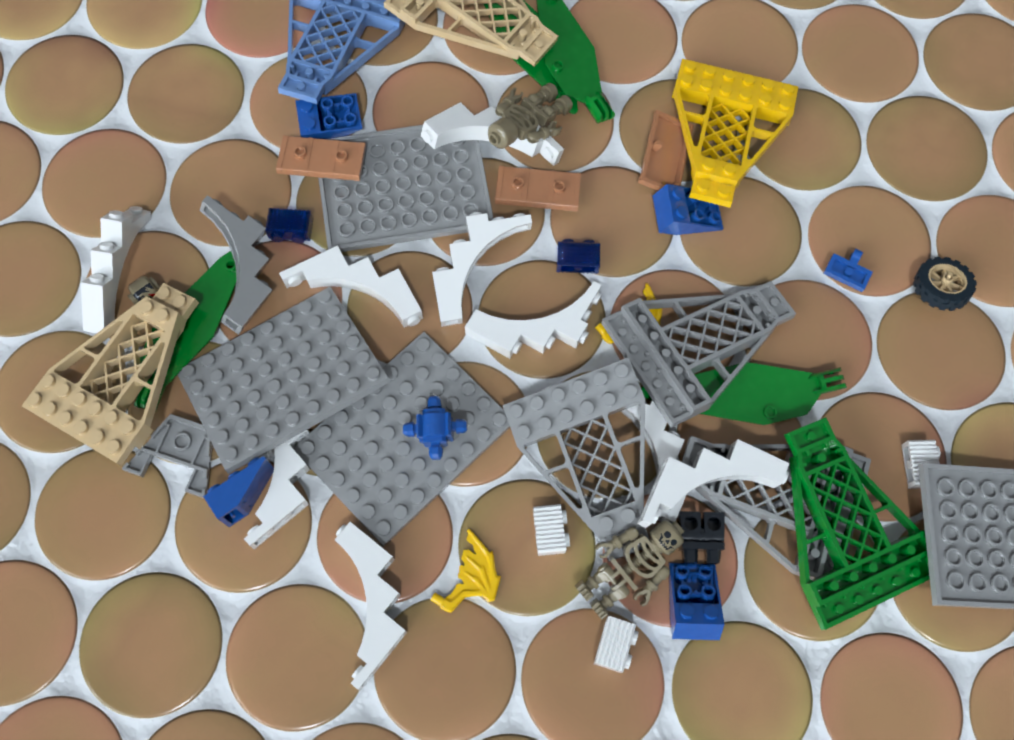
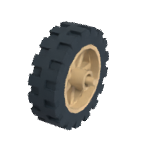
M935 257L922 263L914 277L913 286L916 287V294L921 296L920 299L923 302H928L929 306L933 308L938 307L939 310L943 311L945 309L955 311L956 308L961 309L969 302L976 291L977 281L974 280L973 272H969V268L966 265H961L960 261H953L949 257Z

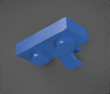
M855 248L848 260L833 254L823 274L863 292L873 272L858 265L863 252Z

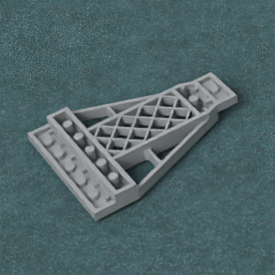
M772 281L755 289L741 290L735 294L646 301L638 298L623 305L621 311L603 318L601 324L623 357H629L635 375L672 428L708 410L773 333L776 326L793 319L796 312ZM709 305L689 315L682 309V307ZM673 308L680 319L661 327L649 309ZM728 308L734 309L738 316L727 314L726 310ZM712 316L721 319L720 325L708 322V318ZM724 320L736 323L735 329L723 326ZM739 324L747 326L750 333L738 330ZM690 326L703 327L702 333L691 331ZM706 328L718 331L717 338L705 335ZM721 332L733 335L732 342L720 339ZM672 334L684 335V342L671 339ZM691 337L700 340L699 346L686 343L687 338ZM736 337L744 338L736 342ZM703 341L715 344L714 350L703 348ZM718 345L725 347L717 351ZM675 347L682 349L681 354H679ZM747 348H751V351L736 369L729 374L720 361ZM684 350L697 353L696 359L683 356ZM700 354L707 356L699 360ZM709 366L715 367L725 381L711 398L694 375Z
M629 357L502 405L517 447L601 542L612 540V536H619L630 527H635L639 535L644 534L648 540L650 539L646 528L637 524L644 509L646 401ZM640 404V436L624 442H618L610 424L609 415ZM604 418L605 424H602L596 420ZM589 423L585 433L575 429ZM593 423L605 428L600 440L588 435ZM568 431L566 438L564 440L562 433ZM572 431L583 436L579 447L567 443ZM607 431H609L614 446L603 441ZM557 436L565 457V463L544 471L526 451L525 447ZM587 438L598 442L593 454L582 450ZM640 441V485L636 488L621 449L624 446ZM601 444L613 449L608 461L596 456ZM566 446L577 450L573 460H571ZM580 452L591 457L586 469L575 464ZM615 452H617L622 467L611 463ZM594 459L606 463L601 475L590 471ZM609 465L621 470L616 482L604 477ZM574 467L585 471L581 482H579ZM563 469H569L582 503L581 509L577 508L549 476L550 474ZM588 473L600 478L595 490L583 485ZM623 473H625L630 489L619 484ZM602 480L614 485L609 497L597 492ZM617 486L629 491L624 504L612 499ZM582 488L593 493L588 504ZM596 494L608 500L603 512L591 507ZM633 494L635 501L628 503L631 495ZM611 501L620 505V507L607 511ZM590 509L599 514L592 517ZM638 544V551L642 550V548L640 547V544ZM623 547L620 549L615 548L607 559L610 556H613L614 559L623 557Z
M691 436L688 439L682 463L692 467L697 453L703 448L726 458L731 445L712 444ZM752 445L762 451H787L785 461L789 463L787 469L789 476L787 479L792 487L789 458L793 457L789 445ZM845 447L849 457L868 475L871 459L855 454L853 449ZM830 467L819 472L828 475ZM836 469L834 479L843 482L844 477L841 471ZM817 477L815 487L824 490L826 481ZM743 480L715 481L695 489L720 512H725L727 518L792 574L800 576L798 552L795 563L792 564L769 544L774 524L796 531L794 505H790L785 495L792 488L783 491L779 485L775 487L778 494L771 498L766 493L763 487L764 484L755 482L756 486L747 490ZM737 481L743 493L733 497L727 484ZM832 484L830 494L838 497L841 488ZM758 488L764 501L755 505L749 492ZM847 491L844 500L853 504V496L851 492ZM816 494L820 501L822 496ZM744 495L748 504L736 499ZM777 497L781 498L786 508L777 513L771 500ZM803 499V509L807 514V518L804 519L806 539H809L818 534V529ZM827 499L825 509L834 512L836 502ZM766 503L770 512L757 507ZM842 506L840 516L848 519L851 509ZM728 507L765 520L767 527L764 538ZM788 511L792 520L779 515ZM827 516L829 523L831 522L832 518ZM838 521L835 531L844 535L846 524ZM852 528L850 538L853 536L854 528ZM837 538L839 544L841 545L842 540ZM818 539L807 544L810 579L812 580L833 570L834 564L823 540ZM848 543L846 554L849 552L850 543Z

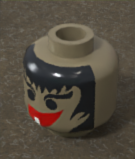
M143 275L129 284L130 294L127 296L135 305L146 296L152 299L160 286L152 276L148 278Z

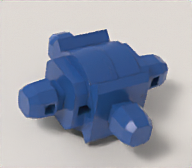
M431 396L428 399V409L422 410V415H416L417 424L414 422L405 423L403 425V434L407 437H415L417 435L419 442L429 448L431 459L441 460L443 456L442 447L448 446V441H454V432L460 434L468 430L467 421L464 419H455L453 421L451 413L446 412L445 408H442L439 396Z

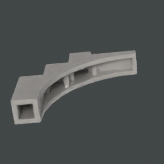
M207 195L202 201L200 212L209 218L223 234L231 249L236 268L235 294L221 319V323L239 335L265 303L272 291L265 281L257 279L266 267L269 258L266 257L263 251L254 248L263 237L266 228L260 221L251 218L249 215L244 221L241 220L236 213L230 212L218 200L212 199Z

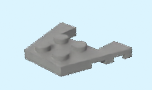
M170 414L153 432L151 439L135 452L136 455L129 463L126 462L122 470L144 478L153 456L193 469V473L185 488V492L204 498L203 496L208 493L212 443L202 424Z

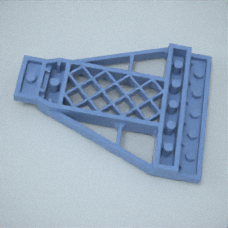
M289 0L288 57L286 74L278 86L279 93L318 104L322 94L327 95L400 35L405 22L384 8L386 0ZM296 5L316 11L309 24L294 20V7ZM338 21H340V22L342 23V24L337 25V26H334V27L332 26V23H335V22H338ZM328 26V29L319 31L320 27ZM367 26L389 31L376 43L360 39ZM294 30L304 32L293 51ZM345 30L347 32V34L341 36L337 35V33ZM330 35H333V36H334V38L329 39V40H326V41H325V39H324V37H327V36H330ZM320 39L321 41L320 43L314 45L311 44L312 41ZM335 45H339L340 47L334 50H330L329 48ZM355 48L366 50L346 66ZM323 49H325V50L327 51V52H325V53H323V54H320V55H317V53H316L317 51H320V50H323ZM313 54L314 57L304 60L303 56ZM328 59L332 60L331 63L325 65L322 64V61Z

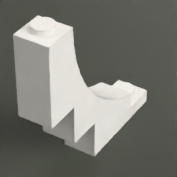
M460 102L424 121L421 137L433 149L458 141H489V126L502 118V116L496 115V109L492 106L473 115ZM551 136L545 140L540 139L539 142L534 144L529 143L527 139L521 141L517 138L514 143L509 145L531 157L540 153L553 166L559 163L564 148Z
M338 245L279 273L286 288L298 286L302 281L307 280L310 288L334 286L366 293L388 307L404 328L415 326L423 319L422 310L399 268L379 277L368 257L348 266Z
M308 430L274 448L275 463L272 481L261 506L255 513L262 524L252 527L247 533L248 536L244 538L254 550L309 505L293 485L310 470L293 449L302 439L310 434Z
M739 439L731 444L726 458L703 448L697 453L692 467L669 456L661 466L637 524L645 528L652 523L655 524L660 515V511L657 509L667 512L688 492L711 482L747 480L775 488L786 482L789 476L787 471L789 463Z
M349 522L347 525L344 524L339 528L335 541L353 560L365 590L367 618L365 632L357 656L367 664L364 667L360 665L352 675L354 680L351 682L356 689L362 690L407 634V631L386 615L401 595L380 577L395 559L353 523Z

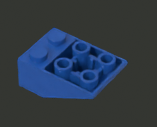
M356 93L321 97L318 104L304 100H295L301 137L330 139L348 136L362 130Z
M666 184L652 195L659 233L682 235L723 230L719 205L689 198L691 188Z
M264 456L261 458L257 457L248 463V467L242 471H235L230 474L228 480L221 485L216 484L212 486L203 497L216 518L226 526L231 527L249 515L272 476L274 467Z
M669 563V604L672 639L720 640L724 628V618L715 564Z

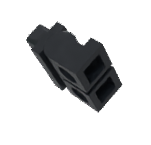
M680 511L677 516V523L684 530V533L681 534L684 543L679 547V551H682L684 563H698V551L705 552L706 564H719L721 551L725 550V512H703L701 514V512Z

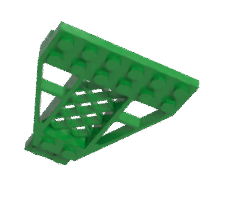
M825 417L784 434L793 454V457H790L789 460L800 584L820 629L827 630L930 580L925 530L920 531L849 457L845 447L836 439L827 418ZM830 467L828 475L819 472ZM836 469L841 471L844 477L843 482L834 479ZM817 477L826 481L824 490L815 487ZM832 484L841 488L838 497L830 494ZM863 485L873 494V496L882 504V506L875 509L873 508ZM847 491L851 492L853 496V504L844 500ZM816 494L822 496L820 501ZM803 499L818 529V534L809 539H806ZM827 499L836 502L834 512L825 509ZM842 506L851 509L848 519L840 516ZM887 509L908 531V535L890 543L876 513ZM857 512L861 514L864 520L863 526L854 522ZM827 516L832 518L830 523L827 519ZM838 521L846 524L844 535L835 531ZM852 528L861 531L858 541L850 538ZM867 534L874 541L873 548L865 545ZM837 538L842 540L841 545L839 544ZM822 539L834 564V568L811 580L807 544ZM848 543L857 546L854 557L846 554ZM863 550L870 552L866 555L861 556Z

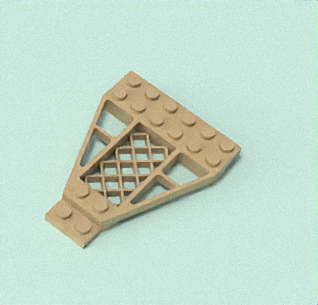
M386 0L384 2L385 9L417 31L515 60L521 57L534 67L558 41L559 37L541 23L539 18L529 10L523 0ZM488 3L489 9H478V4ZM492 3H498L502 8L492 9ZM474 4L475 10H464V5ZM435 8L441 9L456 20L448 30L422 22ZM507 14H513L518 19L508 20ZM490 15L491 21H480V16ZM494 15H504V20L494 21ZM459 26H465L483 40L459 34L455 31ZM509 26H515L510 32ZM495 27H506V32L496 33Z
M163 283L152 299L147 296L52 366L22 404V407L122 466L135 447L141 449L153 432V429L150 428L176 341L184 331L187 319L199 302L195 298ZM151 326L157 329V331L152 332ZM145 329L146 334L138 337L137 331ZM113 335L99 354L96 355L90 352ZM160 337L156 344L153 345V339ZM147 341V348L139 350L138 344ZM132 346L133 352L125 355L124 349ZM85 355L94 358V362L78 383H72L61 376L62 372ZM147 355L144 361L140 364V357ZM134 360V366L126 368L125 362ZM119 364V371L111 373V367ZM157 369L153 384L146 383ZM133 374L131 379L127 382V375ZM120 378L121 384L113 387L112 380ZM106 383V389L98 392V385ZM146 387L151 391L141 420H137L125 412L142 388ZM120 392L114 401L113 394ZM107 396V402L100 399Z

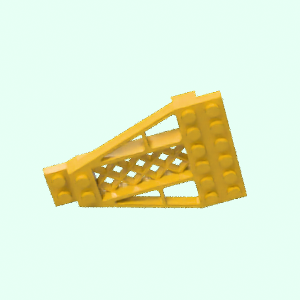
M682 59L672 98L675 100L692 168L691 177L693 183L689 198L731 207L734 192L741 180L782 131L789 126L794 114L799 86ZM682 100L706 106L705 114L701 115L685 111ZM721 111L723 116L718 117L715 112ZM740 116L743 120L738 122L735 117ZM757 118L781 125L775 132L754 127V121ZM728 120L732 125L727 127L723 122ZM688 121L702 126L697 146L693 144ZM715 125H717L720 129L717 132H715L712 128ZM737 130L740 135L735 137L732 131ZM725 135L729 140L724 142L720 137ZM751 137L767 140L752 159H747ZM714 140L717 145L712 147L708 142ZM734 145L737 150L732 152L729 146ZM722 150L725 155L720 157L717 151Z

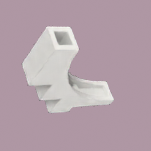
M132 206L124 212L110 211L100 218L101 243L91 250L92 275L81 282L83 331L98 333L115 320L116 294L123 264L136 235L151 219V211L143 210L142 207Z
M474 212L470 216H466L469 241L460 239L454 241L453 244H449L453 269L442 267L432 272L441 327L463 323L461 307L463 291L468 276L475 264L488 249L499 241L515 233L531 230V214L519 213L511 218L496 217L492 221L488 220L487 213Z
M594 281L585 294L572 305L558 313L538 319L507 320L488 315L476 309L465 326V334L509 359L513 353L517 354L522 343L543 354L546 348L550 349L557 338L576 349L579 343L584 344L589 335V332H587L588 323L586 322L592 313L590 308L593 304L597 305L602 297L600 293L601 285Z
M652 400L650 405L645 402V440L653 456L657 477L664 460L669 456L677 459L685 439L680 438V435L674 431L667 432L664 430L667 421ZM638 404L620 411L640 431L641 405ZM686 495L667 512L657 509L660 511L658 521L668 520L671 523L676 521Z

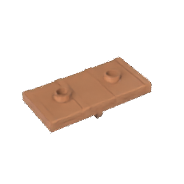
M659 110L654 112L638 183L657 191L666 184L681 186L688 152L678 118ZM688 123L690 133L692 136L694 125L692 123Z
M283 135L276 171L277 174L360 181L366 143Z
M499 165L495 204L578 212L581 173Z

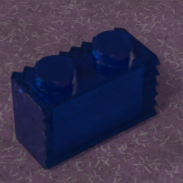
M269 208L265 230L268 238L274 242L292 240L295 243H304V241H311L313 226L311 211Z
M564 239L562 242L558 241L556 272L599 273L600 243H595L593 240L574 242L572 239Z

